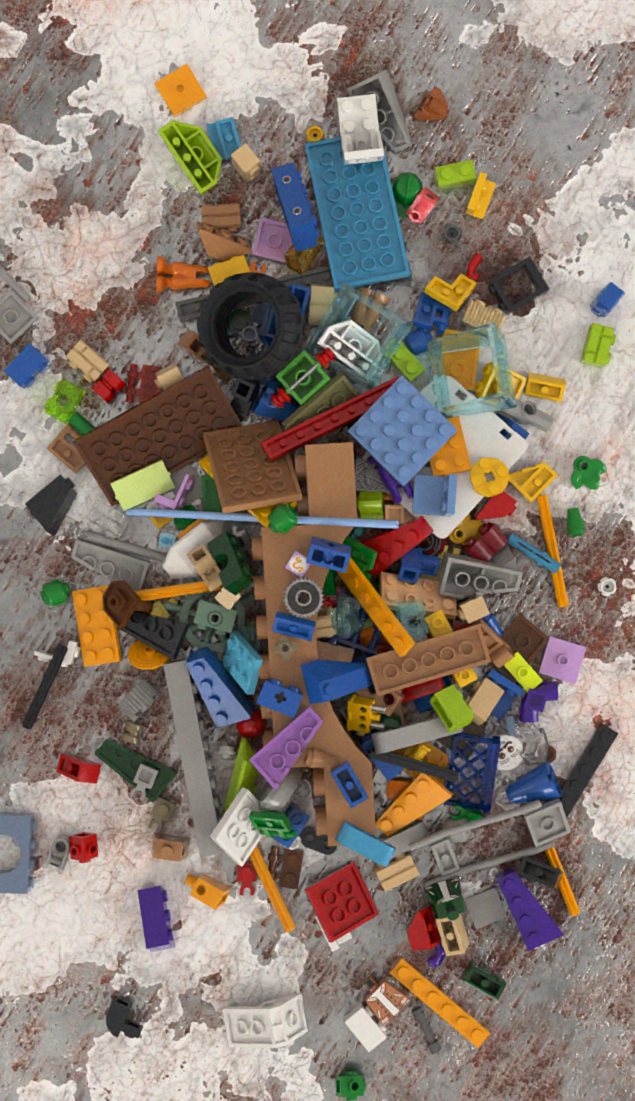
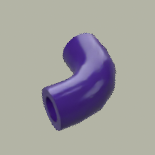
M557 682L541 683L534 688V690L548 694L546 701L558 700ZM526 692L520 704V722H538L539 712L524 707L528 694Z

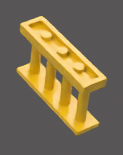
M442 609L424 618L431 638L453 632ZM473 668L451 674L456 685H459L460 688L478 679Z

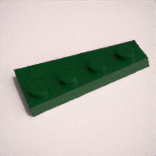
M108 738L94 753L134 788L137 786V783L133 782L141 763L159 770L152 788L146 787V797L153 803L178 774L177 771Z

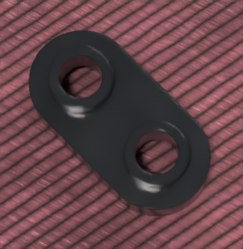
M312 827L305 828L301 832V843L305 847L325 855H331L336 851L337 846H331L328 849L324 847V844L328 842V835L317 836L316 829ZM312 835L314 839L307 841L306 837Z

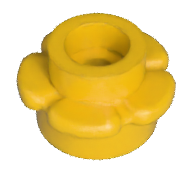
M312 126L306 131V139L309 143L320 141L325 137L324 131L319 126Z

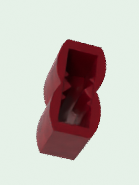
M488 522L478 528V533L475 536L465 540L462 549L469 557L488 562L508 540L494 524Z

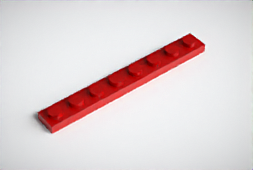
M398 377L262 442V449L271 462L359 419L389 389Z

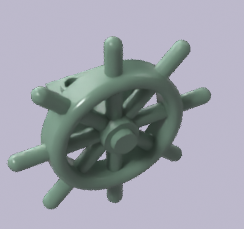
M194 577L186 578L188 583L196 582ZM220 590L190 594L182 606L166 602L164 608L180 613V622L188 623V616L193 617L192 623L195 624L188 628L185 636L193 646L198 649L209 647L211 651L224 649L226 651L227 640L230 638V636L226 637V632L231 633L232 629H234V631H239L240 634L242 632L247 633L243 606L255 600V593H250L238 599L230 610L220 606L215 597L213 603L207 602L204 597L206 594H215L216 596ZM198 600L196 610L191 609L190 607L194 601ZM201 629L205 630L202 641L197 639L193 633ZM214 629V633H216L220 642L209 644Z

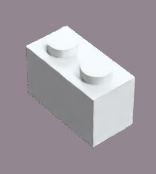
M361 1002L344 1016V1022L366 1050L370 1052L387 1038V1028L374 1018L375 1014L369 1005L365 1006Z

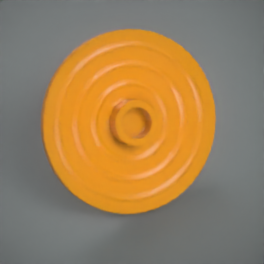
M139 640L134 642L128 650L129 662L139 669L157 670L171 659Z

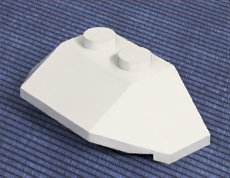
M350 319L328 326L317 341L321 347L325 349L329 347L336 355V359L372 384L376 383L385 370L379 341Z
M211 520L200 523L170 547L162 567L172 579L196 577L199 573L187 554L202 544L205 545L210 553L207 543L224 531L232 535V530L225 520Z

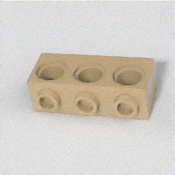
M475 595L456 604L458 620L468 624L490 614L482 596Z

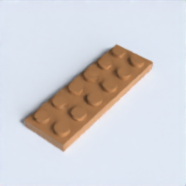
M477 624L417 642L404 656L400 657L395 650L368 657L366 661L376 694L381 696L489 663L491 659L481 626Z

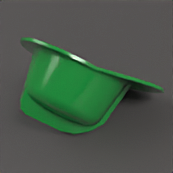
M404 172L394 179L392 190L398 216L408 218L409 216L406 212L423 190V185L416 174Z

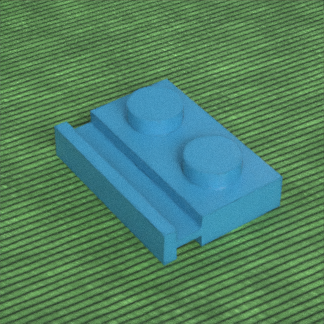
M233 117L216 121L212 124H206L211 143L221 156L222 161L231 159V154L241 147Z

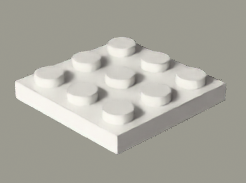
M243 787L210 835L220 848L240 866L244 865L263 836L260 834V829H255L249 815L251 811H265L260 808L259 801L252 793Z

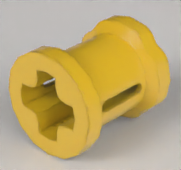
M419 743L406 756L422 760L431 749L423 743Z

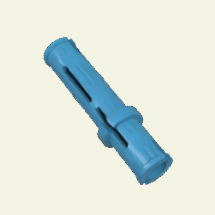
M514 533L509 537L507 544L535 560L537 565L546 567L554 572V574L561 567L562 564L548 556L547 552L540 551Z

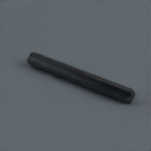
M62 644L57 646L24 718L22 727L29 730L33 727L68 651L66 646Z
M370 746L367 756L369 758L454 783L459 780L458 771L394 752L375 754L373 746Z

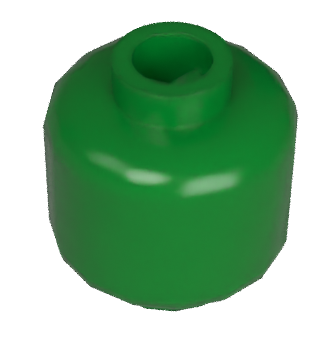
M279 504L269 513L268 520L270 523L268 526L275 533L286 534L297 524L298 514L289 504Z
M58 579L44 584L42 591H40L45 605L49 604L50 607H56L65 603L68 600L67 594L70 593L66 582L62 584Z

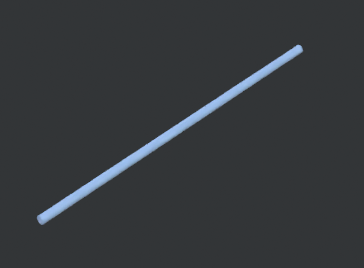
M141 508L126 510L128 516L259 522L252 514L248 513L223 514V512ZM297 516V524L398 529L399 526L398 520Z

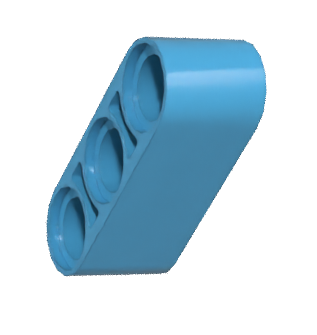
M344 821L335 838L343 846L384 867L388 866L396 851V848L391 844Z

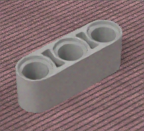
M419 820L381 840L396 848L392 856L394 858L410 850L409 843L424 838L429 833L423 820Z

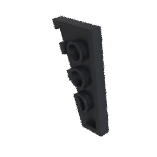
M134 611L125 628L120 630L165 656L177 659L190 624Z

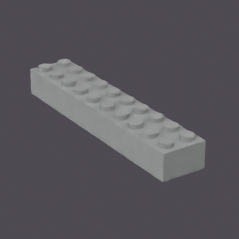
M187 659L165 663L164 670L200 857H206L224 852L210 837L214 828L222 819L223 813H219L221 801L219 794L215 793L217 779L215 775L212 776L211 772L212 768H214L212 756H208L210 749L209 738H205L204 735L205 730H207L205 718L201 719L200 714L203 711L202 701L197 698L199 690L186 665Z

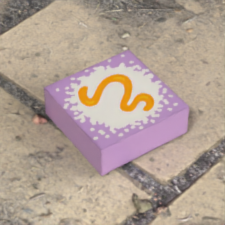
M295 551L285 568L302 578L311 564L306 563L304 555Z

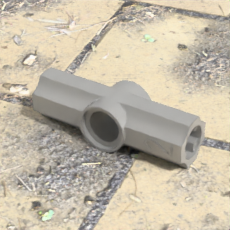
M502 393L497 400V409L513 416V419L518 424L528 423L544 432H547L553 424L554 418L538 410L532 401L522 402L506 393Z

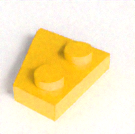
M543 462L509 474V483L532 503L558 474Z

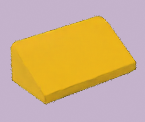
M528 372L524 395L561 402L566 387V380Z

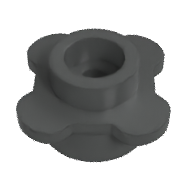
M447 223L444 233L441 234V240L448 241L451 245H457L459 235H462L463 231L460 227Z

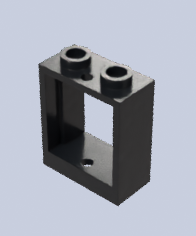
M530 256L493 277L488 282V289L491 295L497 297L499 309L503 313L505 312L507 316L546 294L549 290ZM523 268L535 287L536 292L511 306L498 282Z

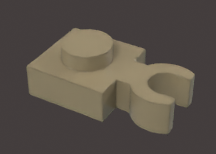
M159 796L151 812L155 819L149 822L148 828L150 829L152 824L156 823L159 825L157 832L160 833L163 829L162 821H169L176 803Z

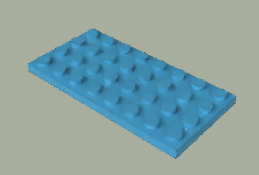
M341 136L305 143V151L334 290L339 291L410 276L385 153L382 161L344 165Z

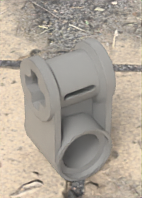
M63 834L56 838L46 857L43 868L46 869L48 867L58 871V874H62L70 852L68 835ZM63 841L66 844V849H61L58 846V842Z

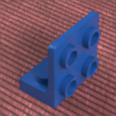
M489 668L482 680L487 677L505 691L490 714L502 720L518 695L521 696L524 689Z

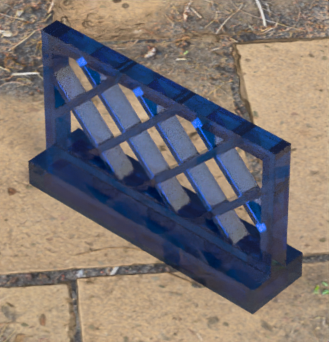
M464 734L453 735L449 769L453 770L454 768L455 771H458L463 781L457 785L454 782L447 781L446 788L452 793L457 791L461 798L458 800L448 799L444 802V805L453 806L454 804H460L462 807L482 810V814L490 815L500 751L499 736L485 738ZM457 740L466 741L469 746L460 750L456 745ZM479 743L488 744L487 749L482 753L475 747ZM472 749L477 756L469 761L464 753ZM461 756L466 763L458 768L454 760ZM481 759L485 766L477 770L473 763ZM470 766L475 773L467 778L462 773V770ZM478 776L482 784L475 788L470 781ZM467 783L472 790L464 795L459 788ZM475 793L480 799L479 804L471 803L467 798Z

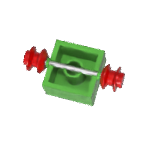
M322 347L323 352L321 354L315 353L316 361L304 350L276 375L278 380L286 387L285 390L277 387L278 393L276 395L271 394L272 398L270 400L277 408L281 406L284 409L283 403L285 401L291 402L289 396L291 394L303 405L331 380L321 369L322 366L329 368L328 363L331 360L336 362L333 359L336 355L329 347L326 349Z

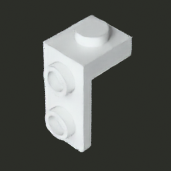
M69 641L68 651L61 664L62 667L74 664L75 658L79 657L81 647H79L78 641ZM39 650L34 651L33 654L38 656V660L49 662V659L51 660L53 654Z

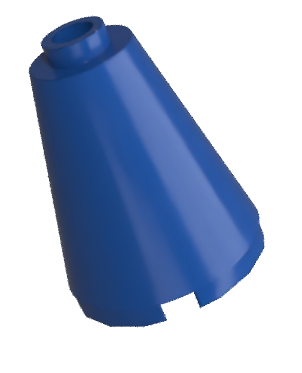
M546 761L508 785L506 795L509 801L518 804L533 802L538 799L540 801L557 799L562 797L560 785L557 784V777L550 762Z

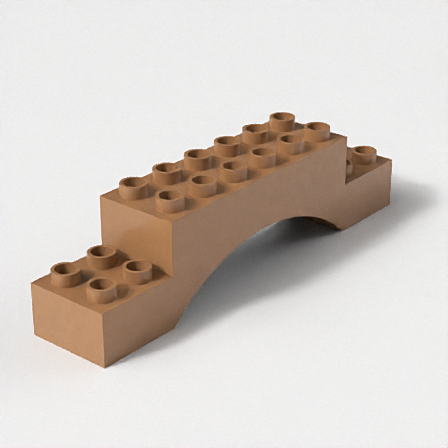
M353 442L305 445V455H295L297 480L307 481L308 494H302V500L297 501L298 516L357 519ZM298 525L294 526L286 534L275 533L269 527L262 528V536L252 537L253 561H263L264 576H254L255 600H266V615L256 616L257 639H268L269 653L260 654L263 663L259 668L260 679L274 678L281 681L282 686L289 688V685L301 689L300 693H303V697L295 718L311 706L323 720V723L291 768L308 767L304 765L307 749L312 750L313 748L335 757L334 767L348 760L368 794V799L350 808L330 773L331 769L313 768L314 796L325 795L326 805L315 806L317 836L328 835V846H343L335 838L344 821L376 836L371 759L347 730V727L342 722L333 704H330V701L314 704L309 702L300 665L318 660V613L315 612V615L312 614L311 617L307 616V618L303 616V619L316 622L311 641L272 631L277 612L288 615L293 614L292 612L289 613V609H286L287 606L284 605L286 602L283 601L285 599L283 595H286L284 591L289 586V583L292 584L293 580L296 581L297 578L298 580L301 578L285 568L294 552L297 551L307 557L312 536L342 544L354 527ZM311 564L302 579L310 578L314 580L315 583H318V587L321 586L320 590H323L329 569ZM301 592L298 600L305 604L310 597L308 593ZM282 636H286L289 641L297 644V649L292 652L289 660H285L280 654H275L273 650L279 644V639ZM280 692V694L275 693V696L278 697L277 701L286 700L284 692ZM261 706L262 719L273 720V730L264 731L263 746L295 718Z

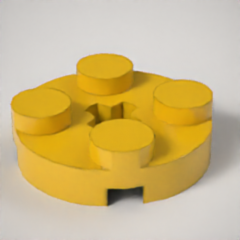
M484 457L476 462L471 469V485L479 495L493 497L506 489L509 482V470L502 461L496 458ZM492 473L495 479L487 482L484 475Z

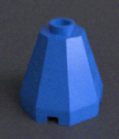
M269 378L260 392L261 395L256 399L251 412L257 416L284 421L300 405L289 395L291 402L285 401L283 403L284 409L281 406L277 408L270 400L272 398L271 394L276 395L278 393L277 387L284 390L285 388L275 379Z

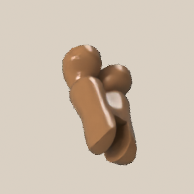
M359 286L355 289L359 299L353 305L350 320L370 334L381 314L380 306L388 304L391 298L374 292L370 306H367L373 291Z

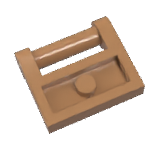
M68 423L46 449L77 474L85 465V462L77 449L64 438L69 434L75 440L81 435Z

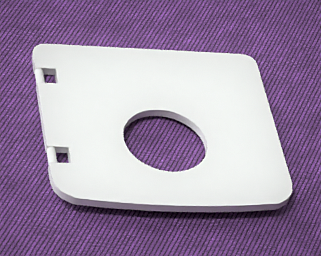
M450 376L437 377L420 392L444 417L454 414L459 415L471 468L480 459L491 457L502 461L509 470L526 452L528 447L526 440L512 430L473 394L462 387L454 378ZM458 390L467 396L464 401L455 395ZM503 429L512 435L508 440L500 434ZM366 452L363 459H367L371 455ZM423 466L415 475L432 476L431 468ZM471 471L453 474L457 475L455 514L451 517L413 514V497L408 499L403 487L398 489L402 502L399 504L415 518L423 516L434 530L432 533L440 539L448 537L484 496L474 491L470 481ZM492 473L484 475L487 482L495 479ZM414 475L413 478L410 480V483H411L413 492H414V478H415V475Z

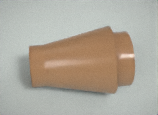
M314 748L312 750L307 749L304 765H307L309 768L333 769L335 757Z

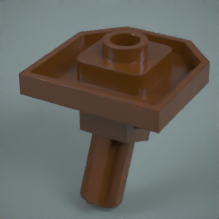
M125 580L110 582L102 596L103 610L119 629L125 628L134 611L147 614L152 612V603L142 601Z

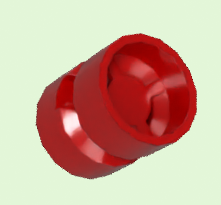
M108 368L102 374V380H97L90 388L110 404L116 398L115 393H120L127 384Z

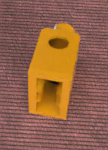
M188 874L184 882L185 885L192 888L191 896L215 910L224 905L232 887L205 874L198 878Z

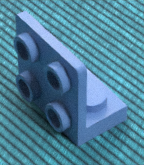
M449 474L447 477L415 475L412 513L445 517L453 516L455 514L457 475Z

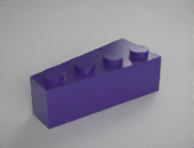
M512 867L494 875L529 951L564 935Z

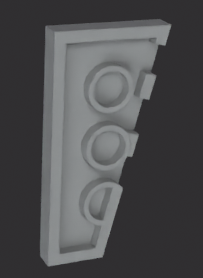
M78 538L75 541L71 555L72 559L90 570H94L107 580H125L134 591L142 590L150 561Z

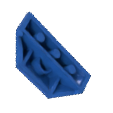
M292 283L288 288L299 301L300 310L305 320L311 288ZM269 303L267 304L259 333L266 349L270 346L276 333V317Z

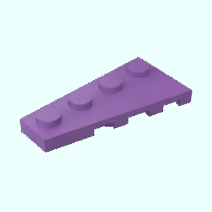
M309 706L249 759L275 790L321 726L323 720Z

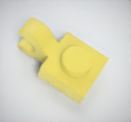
M175 597L166 601L174 604L179 603ZM161 600L154 603L152 612L148 613L164 618L171 616L170 612L164 608Z

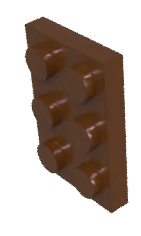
M518 614L501 636L502 640L510 646L513 652H518L528 664L550 639L521 614ZM492 660L489 662L511 682H515L516 679L504 665L498 668Z

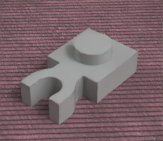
M141 763L133 782L137 783V786L133 788L130 796H134L136 791H141L142 796L140 800L144 801L146 787L152 788L159 770Z

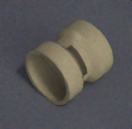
M126 720V731L122 733L121 739L129 743L139 744L141 740L140 733L144 730L145 725Z

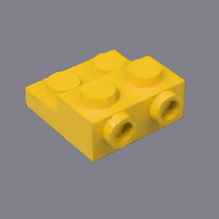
M490 362L482 370L484 376L481 381L476 383L474 388L476 393L474 396L496 406L497 400L502 393L518 399L527 378L498 362Z

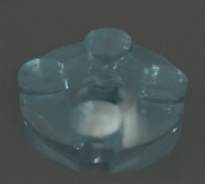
M341 597L336 601L338 603L337 608L332 610V626L334 630H338V636L350 637L361 628L359 621L360 603L358 600L350 597Z

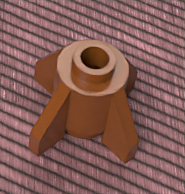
M434 86L430 92L425 90L420 106L414 112L413 117L418 120L428 121L444 120L449 113V109H447L448 103L441 89Z

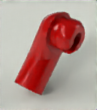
M479 253L473 255L468 263L466 276L475 282L480 276L475 270L483 259Z

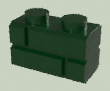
M471 960L461 976L465 984L496 1001L499 1000L506 987V982L502 977L482 966H478L477 963Z

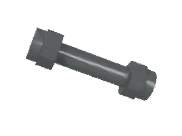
M422 1006L414 1008L411 1012L415 1021H418L422 1028L431 1054L439 1052L442 1048L438 1039H435L431 1032Z

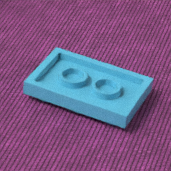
M232 631L230 638L227 640L223 666L247 695L254 694L259 677V668L262 666L263 659L239 631Z

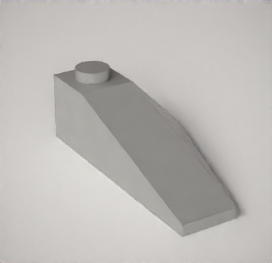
M387 70L347 88L350 97L369 94L376 95L381 138L395 153L412 145L402 110Z
M444 552L440 567L439 594L462 598L469 595L479 596L486 593L496 594L518 591L523 572L464 555Z

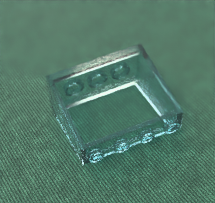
M343 283L306 346L305 351L315 358V353L321 354L323 349L317 341L328 326L345 321L357 300L396 324L364 377L338 361L334 362L331 360L328 364L363 387L372 389L379 384L380 375L383 370L385 371L389 367L392 355L396 354L400 349V342L403 337L409 334L412 322L358 288Z
M495 323L428 341L429 348L426 349L429 360H431L429 371L434 379L432 390L437 398L435 408L445 418L517 407L505 336ZM490 346L498 393L451 406L443 353Z

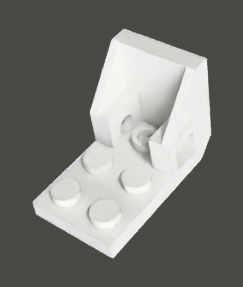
M369 94L337 98L344 165L382 161L384 150L378 125L376 95Z
M301 993L272 999L259 1006H227L222 1009L229 1047L278 1048L288 1045L308 1032Z

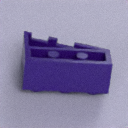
M162 886L137 890L146 949L155 952L175 948L174 932L170 924L171 913L167 909L166 904L168 901L167 890H164Z

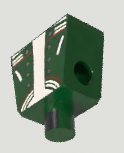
M459 876L424 887L427 902L431 905L438 919L448 917L449 920L453 921L459 917V913L465 911Z

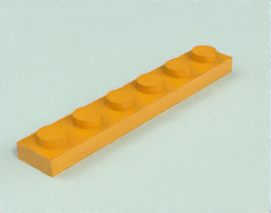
M350 557L346 573L336 572L400 657L404 656L415 644V641Z
M403 957L389 971L393 977L477 1048L490 1035L488 1029Z

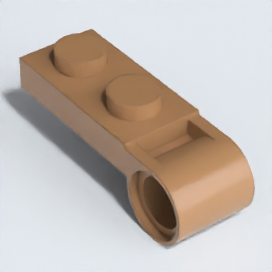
M481 618L468 626L480 624L489 656L498 668L515 657L510 646Z

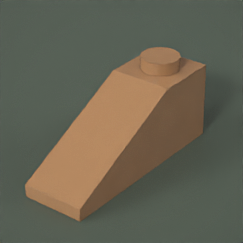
M188 329L177 345L204 367L209 365L213 374L226 383L231 375L221 371L208 359L205 354L206 350L200 345L198 334Z

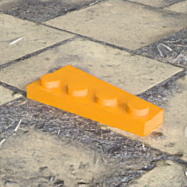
M419 773L375 820V826L389 837L451 798L453 793L434 777Z

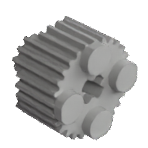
M297 578L296 581L293 580L292 584L289 583V586L284 591L286 595H283L285 597L283 601L286 602L284 605L287 606L286 609H289V613L292 612V615H296V617L300 616L303 618L304 616L307 618V616L311 617L312 614L315 615V612L318 613V609H321L322 601H324L322 598L324 594H321L323 590H320L321 586L318 587V583H315L310 578H304V580L302 578L298 580ZM301 592L309 594L310 598L307 599L305 604L298 600Z
M141 677L133 683L131 691L128 692L126 690L117 701L119 704L117 707L133 722L137 721L138 714L143 716L150 709L155 701L154 698L158 700L161 696L146 679Z

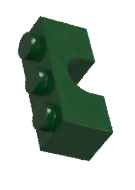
M224 531L207 543L212 558L223 566L227 564L226 568L218 573L224 589L237 595L254 583L251 576L252 571L246 564V556L240 549V541L237 536Z

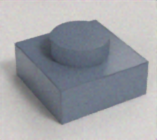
M508 714L505 717L506 720H503L505 732L508 731L509 736L517 735L515 714Z

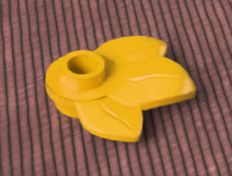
M469 513L462 520V526H457L449 534V539L453 543H461L464 546L465 540L475 536L478 533V528L484 523L479 520H471ZM457 531L461 532V536L459 538L456 536Z

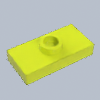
M515 652V657L504 664V666L528 693L529 688L534 689L543 680L518 652Z

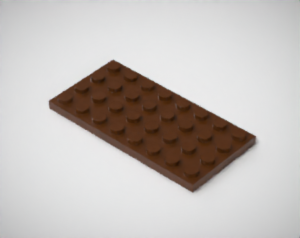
M209 365L78 437L73 440V444L111 506H114L119 501L115 499L111 482L161 459L167 471L173 473L207 454L203 439L204 432L240 427L242 424Z

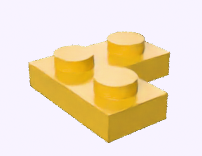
M460 274L453 284L450 285L434 276L425 287L424 293L452 310L457 311L475 289L477 282Z

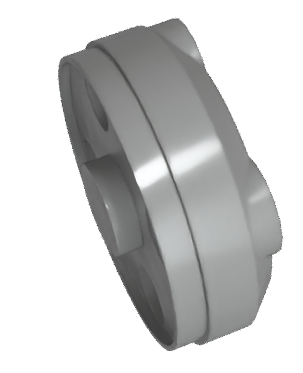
M291 768L276 790L267 781L257 797L260 808L266 812L278 813L297 788L303 774V768Z

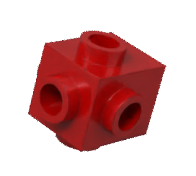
M81 832L69 836L71 859L79 860V863H88L92 858L98 857L96 833Z

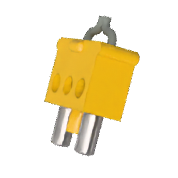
M353 694L349 701L344 704V707H340V713L344 715V719L347 721L348 731L355 730L370 733L372 728L384 731L385 724L374 722V720L380 721L381 715L374 712L384 714L386 707L375 705V699Z

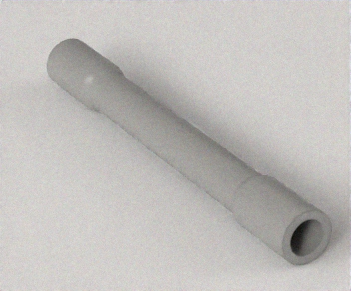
M90 530L86 536L87 542L111 547L161 563L165 561L167 556L166 552H159Z

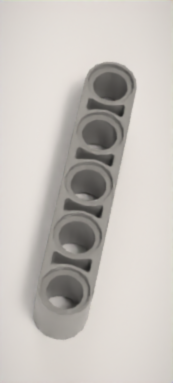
M436 716L399 726L398 729L391 728L371 734L375 754H381L463 732V728L450 734L440 717Z

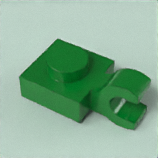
M460 804L453 805L455 809L459 810V813H450L452 819L459 820L465 817L467 822L486 817L482 811L467 806L462 807Z

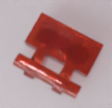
M130 364V370L127 371L128 387L125 388L126 402L133 403L134 396H139L138 403H141L159 393L160 390L154 380L157 379L155 373L162 370V367L143 365L142 372H137L138 365ZM136 379H141L140 389H135Z

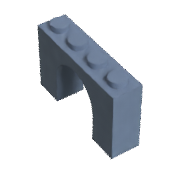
M0 812V835L12 837L17 841L21 849V859L17 867L9 870H0V893L28 894L31 888H34L32 869L35 868V857H32V854L36 848V838H33V832L37 828V819H34V813Z

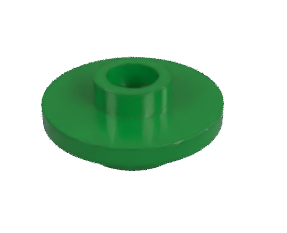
M187 505L180 509L184 511H197L192 505ZM174 518V525L178 529L184 530L196 519Z

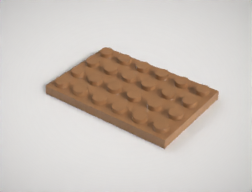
M278 420L203 433L223 514L302 500V493L289 453L270 462L261 447L262 442L282 433Z

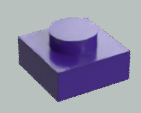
M529 688L524 707L543 713L548 694Z

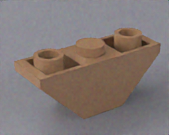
M196 222L198 233L208 256L225 262L234 256H242L251 252L252 248L247 238L234 236L226 229H216L208 222Z

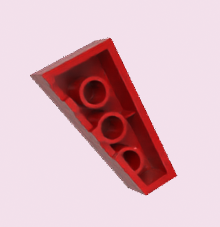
M423 516L402 523L398 526V529L390 528L365 540L358 541L378 552L373 569L370 571L366 570V572L372 575L371 580L434 531Z

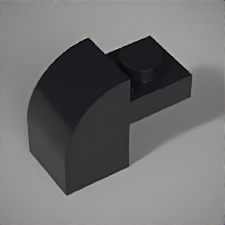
M237 378L231 393L234 396L231 407L235 414L243 418L248 417L253 402L258 397L260 384L252 380Z
M115 996L106 1016L108 1030L116 1038H118L120 1031H122L125 1036L138 1039L143 1025L127 1019L132 1004Z

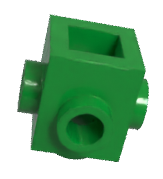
M345 1071V1075L335 1076L336 1096L346 1097L347 1101L357 1100V1096H364L363 1091L366 1090V1082L363 1079V1075H357V1071Z

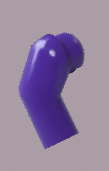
M441 943L435 946L436 952L428 958V965L430 967H439L446 956Z

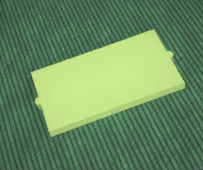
M162 459L110 483L115 493V499L119 501L123 511L156 497L157 494L160 495L175 488L170 477L171 473L167 471Z

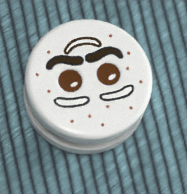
M501 733L489 741L487 756L495 767L501 770H511L522 762L524 748L515 736Z

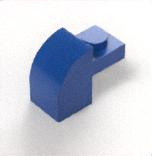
M413 548L403 555L397 580L417 584L420 573L436 576L441 564V558L422 554V548Z

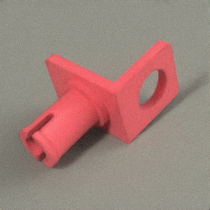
M424 187L406 214L410 217L411 221L421 224L440 197L427 187Z

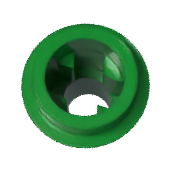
M579 508L568 509L567 533H569V537L584 535L586 528Z

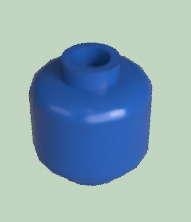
M417 328L406 334L404 344L411 353L418 356L430 350L432 346L431 341L434 340L429 330L425 331L422 328Z

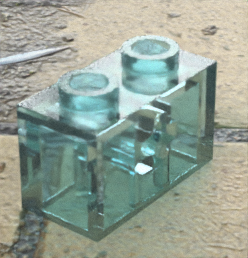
M419 599L395 602L397 619L414 641L427 640L426 635L429 634V627L424 619V615L427 613L425 603H422V600ZM412 617L416 618V621H414L413 624L409 623V620H412Z

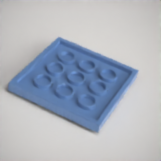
M401 375L347 433L404 487L458 430Z

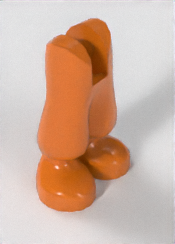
M157 256L156 292L161 293L167 287L173 290L210 287L209 280L196 279V275H209L208 267L182 262L167 264L164 257ZM168 274H169V275H173L171 278H170V277L162 276V275H168Z

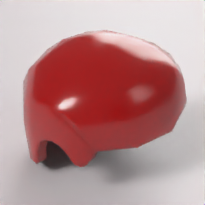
M255 708L252 718L236 722V729L243 737L253 738L262 734L267 721L262 719L261 710Z

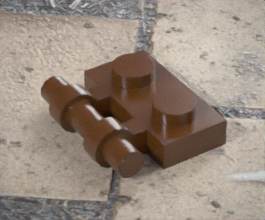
M272 846L271 853H268V870L273 880L274 878L280 879L279 887L298 890L304 850L285 848L283 855L278 854V846ZM277 861L283 862L281 872L275 871Z

